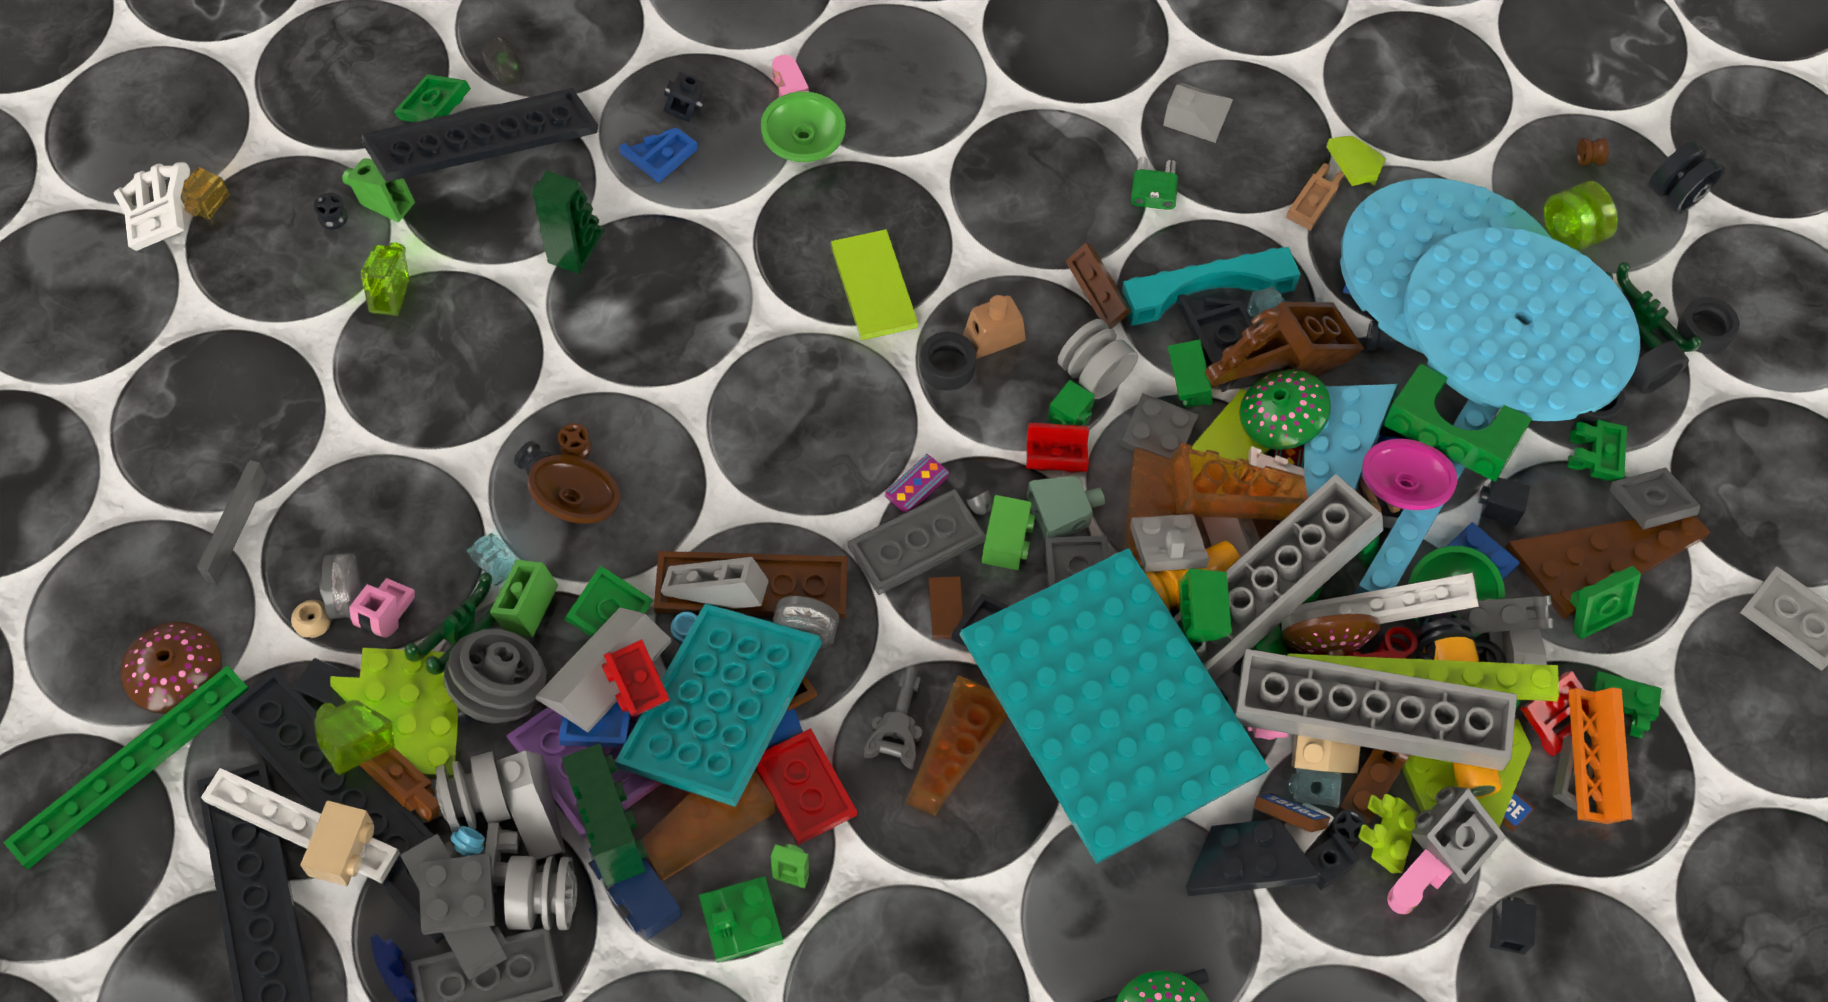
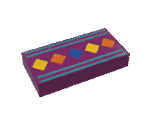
M926 454L885 491V497L903 513H906L921 504L948 479L950 472L929 454Z

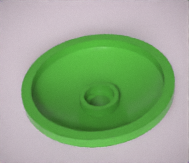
M793 92L777 98L766 108L761 119V133L768 148L776 155L795 162H812L829 156L841 145L846 130L845 118L838 105L831 99L813 92Z

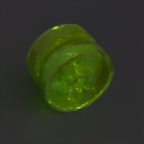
M1585 181L1569 190L1566 189L1556 193L1547 199L1544 206L1545 224L1551 238L1578 252L1613 237L1617 230L1618 218L1612 198L1604 187L1594 181Z

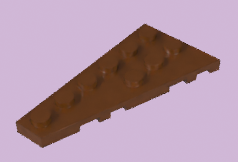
M1696 515L1643 529L1635 519L1509 541L1506 549L1520 562L1521 568L1543 595H1551L1553 608L1564 620L1576 613V609L1570 602L1571 593L1584 587L1595 585L1613 572L1622 571L1631 566H1634L1643 575L1704 540L1711 532Z

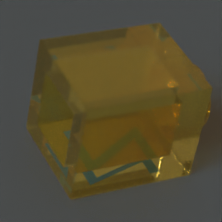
M198 167L183 184L180 198L185 206V211L193 216L199 215L209 220L230 195L221 177Z

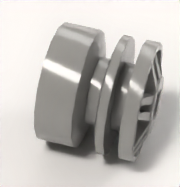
M1102 319L1092 320L1077 330L1063 346L1057 361L1065 371L1068 370L1067 372L1072 378H1079L1080 386L1095 395L1094 399H1100L1114 391L1129 376L1138 360L1137 352L1124 340H1116L1117 334L1113 329H1109Z
M493 751L471 757L472 773L465 774L459 761L452 762L454 778L451 779L445 765L436 767V794L443 818L448 822L452 833L458 832L462 826L461 817L464 816L468 826L476 829V813L481 811L487 823H498L511 819L509 807L502 793L496 766L497 760Z
M511 856L506 872L504 912L507 928L531 930L534 927L537 914H541L544 929L550 930L553 927L556 914L558 929L568 930L577 902V878L574 873L572 857H561L557 872L555 856H549L546 859L543 872H539L536 856Z

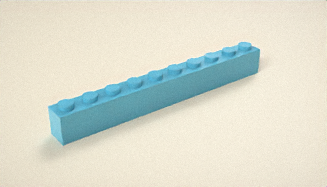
M1468 399L1453 426L1465 430L1487 428L1490 426L1499 408L1487 403H1483L1481 406ZM1449 459L1456 470L1458 481L1465 467ZM1443 505L1427 510L1404 509L1360 582L1355 594L1397 586Z

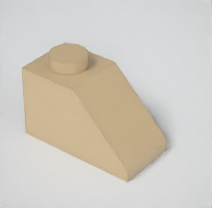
M1294 735L1291 766L1326 772L1358 773L1360 746Z

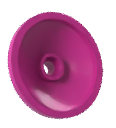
M1391 439L1380 442L1366 453L1362 464V476L1368 488L1384 502L1401 509L1427 510L1441 506L1452 497L1457 485V473L1451 461L1434 447L1415 440Z

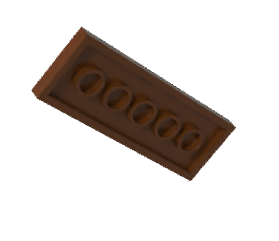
M658 551L654 597L655 614L691 612L699 615L705 604L664 596L661 593L669 566L753 557L769 580L762 606L736 609L717 607L748 616L775 617V609L780 599L789 596H801L829 605L839 614L840 619H846L848 556Z

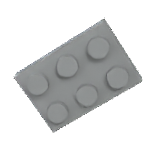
M1776 566L1740 613L1822 671L1828 665V602Z

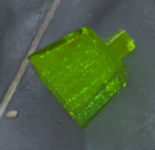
M392 242L389 246H374L360 272L370 313L399 315L409 282V271L405 256L406 248L400 243Z
M351 700L337 708L332 703H325L317 711V717L314 720L317 743L338 775L395 747L392 721L358 700Z

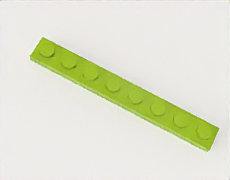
M1287 654V656L1517 694V700L1557 701L1559 698L1558 665Z

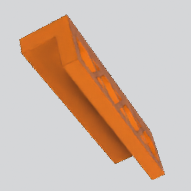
M1612 687L1596 692L1577 688L1568 690L1578 820L1603 824L1631 820L1632 811L1622 689ZM1581 699L1588 700V716L1582 710ZM1585 731L1591 737L1592 746L1590 748L1584 741ZM1588 763L1594 771L1593 780L1587 775L1586 765ZM1590 796L1596 802L1597 813H1591L1589 810Z

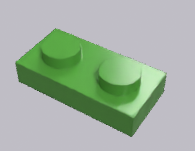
M775 844L771 855L773 879L805 888L809 878L808 854L795 845L785 844L783 847Z

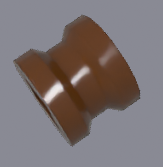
M1581 138L1577 146L1579 166H1588L1590 163H1594L1596 166H1604L1609 155V146L1606 138H1597L1595 141H1591L1589 138Z
M571 423L565 425L560 430L558 442L562 455L583 459L589 456L591 443L589 433L583 425ZM576 443L580 444V445L573 446V447L571 446L572 444H576Z

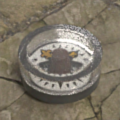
M353 553L324 556L319 587L326 613L330 619L350 618L349 607L361 593L359 569Z
M789 596L777 602L772 623L820 636L822 644L819 649H822L834 643L840 617L832 607L821 601L808 597Z

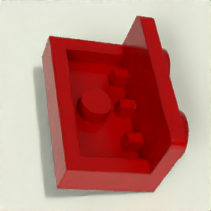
M1029 423L1026 441V468L1038 471L1087 472L1089 463V427Z
M642 639L613 653L607 652L603 654L606 663L601 665L609 683L615 681L620 693L616 694L615 697L623 713L629 711L631 716L636 717L670 701Z

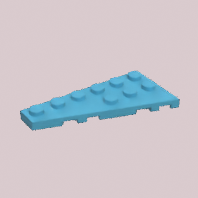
M1397 384L1325 386L1331 400V413L1324 429L1314 439L1304 444V502L1335 474L1357 492L1362 476L1364 457L1378 441L1382 424L1386 420L1391 402L1397 394Z

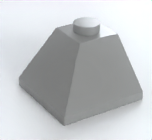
M1182 82L1178 83L1169 100L1163 126L1216 143L1233 99Z

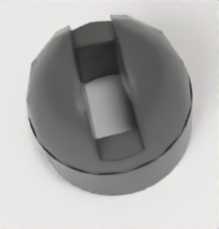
M988 489L966 500L973 513L978 515H985L986 512L991 511L993 506V499Z

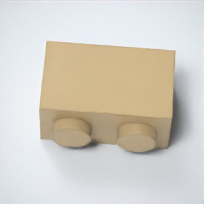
M326 801L300 865L308 876L348 886L351 877H355L359 872L362 861L360 854L364 844H369L374 833V824L367 811Z

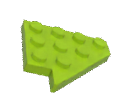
M363 648L360 678L331 676V687L385 743L389 742L428 779H437L436 767L442 765L446 766L450 779L454 778L452 762H455L457 705L447 693L443 681L444 672L432 675L426 670V660L428 657L435 656L439 659L445 652L431 651L422 660L411 662L406 659L404 650Z
M1515 719L1511 760L1503 771L1498 770L1502 789L1493 795L1476 798L1499 828L1532 749L1518 719ZM1410 755L1402 767L1403 774L1420 812L1431 810L1437 804L1435 797L1440 790L1445 787H1457L1452 762Z

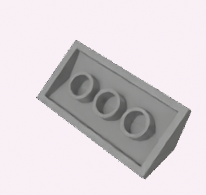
M619 608L536 695V699L589 732L617 702L615 695L620 693L616 682L609 683L601 665L606 663L603 654L607 652L613 653L642 639L654 662L671 643V638L644 613Z

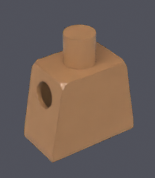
M1001 295L993 296L990 302L974 307L971 310L963 336L967 337L974 345L977 355L976 359L1026 341L1022 315L1011 296L1008 295L1004 297Z

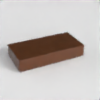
M960 577L929 578L932 640L951 639L953 630L963 618Z

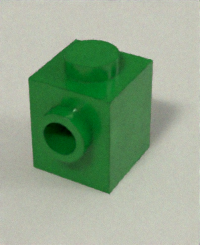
M1069 380L1050 404L1047 420L1051 424L1086 426L1092 416L1091 411L1095 395Z

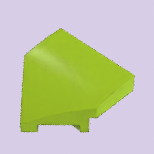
M1342 136L1328 140L1326 147L1351 186L1370 182L1372 185L1376 184L1386 161L1384 156L1354 136Z

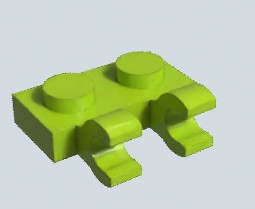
M1384 794L1382 801L1375 795H1371L1368 809L1383 819L1381 825L1375 824L1374 830L1366 825H1362L1359 838L1374 848L1371 858L1391 873H1402L1413 838L1411 832L1416 827L1414 820L1419 813L1399 797L1394 798L1389 794Z

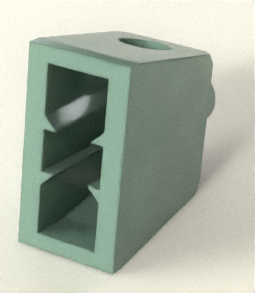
M1077 476L1033 480L1028 485L1027 499L1029 502H1032L1031 509L1044 540L1045 537H1068L1089 527L1093 516L1092 508L1105 504L1101 488L1098 487L1084 491L1080 478Z

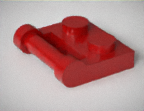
M1573 671L1565 672L1558 678L1559 698L1557 701L1529 700L1520 707L1542 740L1541 745L1543 749L1551 756H1556L1561 752L1564 737L1572 736L1571 722L1556 734L1552 730L1554 726L1570 715L1568 690L1575 688L1585 690ZM1581 699L1582 710L1588 716V700Z

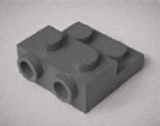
M1445 787L1435 797L1437 804L1431 810L1423 811L1415 818L1414 823L1417 826L1412 830L1411 834L1424 850L1427 849L1453 871L1450 875L1456 883L1465 885L1504 841L1506 836L1468 788Z

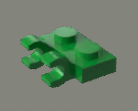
M1597 420L1593 426L1577 422L1575 430L1570 431L1569 442L1573 444L1592 443V452L1584 448L1575 447L1573 456H1568L1567 467L1574 470L1590 468L1591 477L1612 482L1624 479L1627 426Z
M1597 671L1593 678L1592 691L1596 692L1612 687L1622 689L1623 712L1632 715L1629 735L1642 739L1644 731H1649L1651 721H1655L1659 716L1662 688Z

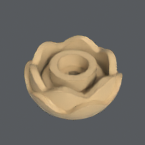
M306 600L300 603L294 609L291 617L292 627L302 637L310 638L323 635L330 628L331 621L333 620L328 617L324 602L319 600Z

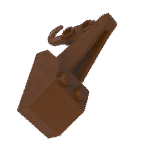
M1281 302L1276 308H1269L1257 314L1251 320V323L1257 324L1261 320L1263 321L1258 326L1252 325L1242 332V338L1236 344L1227 347L1222 352V359L1210 365L1204 374L1212 386H1218L1232 380L1289 366L1290 370H1300L1319 377L1352 360L1364 348L1333 302Z

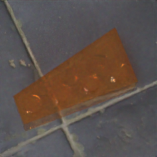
M1182 442L1169 460L1177 515L1193 514L1195 517L1284 520L1308 499L1305 478L1303 475L1266 465L1264 468L1249 464L1248 460L1237 458L1236 461L1220 457L1219 452L1208 449L1206 452L1192 449V445Z
M1135 447L1130 464L1122 551L1129 548L1143 569L1130 528L1132 518L1177 515L1193 468Z
M957 676L905 801L906 804L931 815H937L1008 719V715L993 690Z
M754 771L736 807L690 792L642 839L648 855L646 859L661 881H664L774 814V798L756 771Z

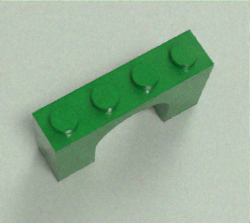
M1420 364L1393 402L1383 426L1411 440L1434 447L1447 458L1496 482L1523 439L1532 418L1503 405L1492 424L1487 428L1465 430L1455 427L1445 421L1435 408V403L1439 399L1448 377Z

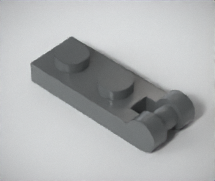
M1551 595L1478 600L1479 607L1460 610L1462 617L1469 622L1472 634L1554 627L1553 617L1549 615V605H1552ZM1536 606V618L1527 619L1526 607Z

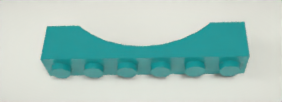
M1288 246L1279 249L1270 248L1255 254H1242L1239 257L1227 260L1218 259L1198 266L1189 265L1183 269L1170 272L1161 271L1156 275L1142 278L1133 277L1128 281H1124L1121 294L1132 310L1127 317L1130 325L1134 326L1159 320L1166 310L1176 303L1178 295L1181 294L1189 296L1190 294L1207 289L1239 288L1254 291L1265 296H1273L1295 291L1301 274Z

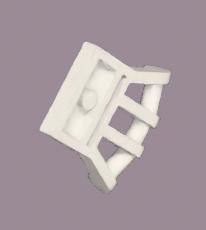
M177 162L174 165L163 166L160 163L151 167L150 171L135 173L134 179L125 187H119L114 191L113 194L125 213L128 247L137 251L184 231L182 209L185 206L180 197L184 180L188 179L190 175V169L186 163ZM170 177L168 190L166 192L165 180H167V178ZM152 183L154 201L150 203L148 187ZM135 193H136L137 209H135V207L133 206V204H132V202H131V201H132V198H131V197H132Z

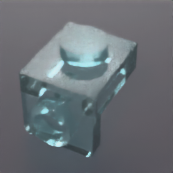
M493 533L479 538L473 546L466 550L471 560L482 568L485 573H489L492 576V584L494 586H498L507 579L516 561L508 545Z

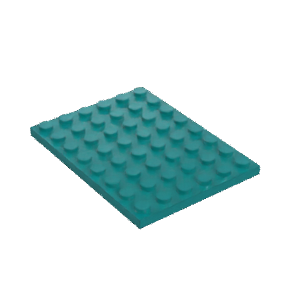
M1129 548L962 629L960 632L963 642L1096 864L1265 774L1270 769L1238 718L1235 717L1233 710Z

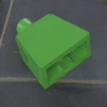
M362 159L354 169L347 168L343 174L344 184L352 187L361 205L398 223L415 203L404 178L385 182L372 159Z

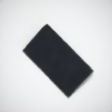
M314 658L296 682L294 689L348 714H357L331 687L330 678L331 676L359 677Z

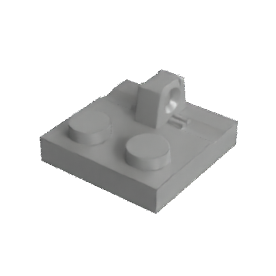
M1193 514L1132 518L1130 528L1144 572L1207 568L1209 557L1204 548V543Z

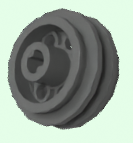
M483 629L461 638L451 649L449 660L445 665L443 681L448 695L463 713L487 723H507L530 714L539 701L536 699V695L545 687L547 671L538 651L528 640L513 632L501 629Z

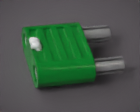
M1140 157L1138 159V168L1133 173L1131 203L1134 206L1164 210L1175 208L1178 176L1175 174L1176 162L1172 160L1171 172V160L1166 162L1165 172L1147 170L1148 159L1144 157L1142 169L1143 157Z

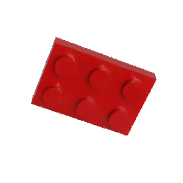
M811 728L764 752L756 770L797 845L857 816L854 804Z

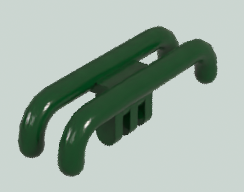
M1627 262L1619 264L1616 272L1617 281L1624 293L1635 303L1632 310L1643 341L1651 349L1662 344L1652 332L1659 328L1670 341H1675L1684 353L1697 350L1702 344L1701 338L1697 336L1692 337L1690 340L1684 338L1665 318L1669 311L1665 307L1657 310L1661 302L1657 298L1650 302L1653 294L1649 290L1642 294L1632 284L1628 276L1630 265ZM1605 272L1613 280V275L1610 272Z
M489 573L481 574L478 586L468 599H465L452 614L448 615L418 646L414 643H408L404 649L406 659L411 662L422 660L445 639L453 645L439 659L435 656H430L426 660V670L432 675L441 674L445 671V665L449 660L451 649L461 638L483 629H489L496 622L490 610L475 622V609L486 598L491 588L492 576Z

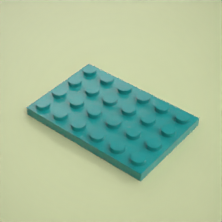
M705 603L661 680L670 701L642 713L615 760L617 768L736 807L822 644L820 636Z

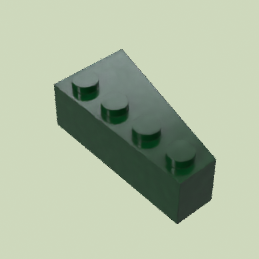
M546 170L541 180L535 182L532 189V197H534L536 215L540 224L539 230L542 234L543 249L546 252L547 262L580 274L605 230L603 226L598 225V217L592 214V205L586 203L587 196L580 182Z
M599 743L561 757L573 794L577 799L576 804L584 823V829L589 839L594 859L606 887L646 872L642 859L648 857L641 837L634 839L631 830L638 827L632 810L624 811L622 802L628 799L622 782H614L612 774L618 771L612 754L605 755Z

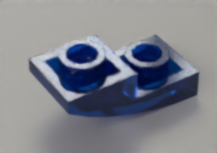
M375 934L371 938L372 951L384 982L398 1002H417L410 992L415 988L414 985L401 972L405 968L399 959L403 952L390 938L384 942Z

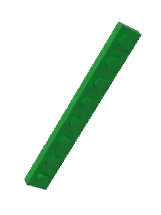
M227 665L3 843L24 868L30 869L223 714L222 710L249 690L248 686Z

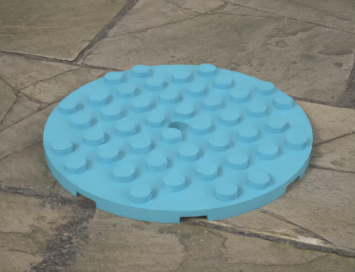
M1411 179L1379 189L1359 204L1352 213L1341 239L1342 257L1340 265L1346 286L1363 312L1367 310L1379 322L1378 327L1405 346L1424 354L1420 347H1415L1408 332L1404 316V294L1415 265L1429 248L1450 235L1486 227L1524 229L1549 238L1551 236L1532 216L1513 201L1489 191L1485 187L1449 179ZM1520 315L1516 318L1522 324L1528 325L1526 321L1520 319Z
M1505 227L1476 228L1450 235L1429 248L1420 258L1413 269L1405 290L1404 316L1408 332L1415 347H1420L1428 358L1427 365L1431 369L1448 377L1446 383L1451 388L1481 406L1483 403H1487L1502 409L1503 405H1506L1531 417L1534 421L1574 419L1579 414L1589 411L1596 412L1614 400L1629 382L1638 363L1640 353L1638 324L1634 312L1620 288L1589 257L1547 236L1524 229ZM1520 315V319L1526 321L1528 325L1522 324L1516 318Z

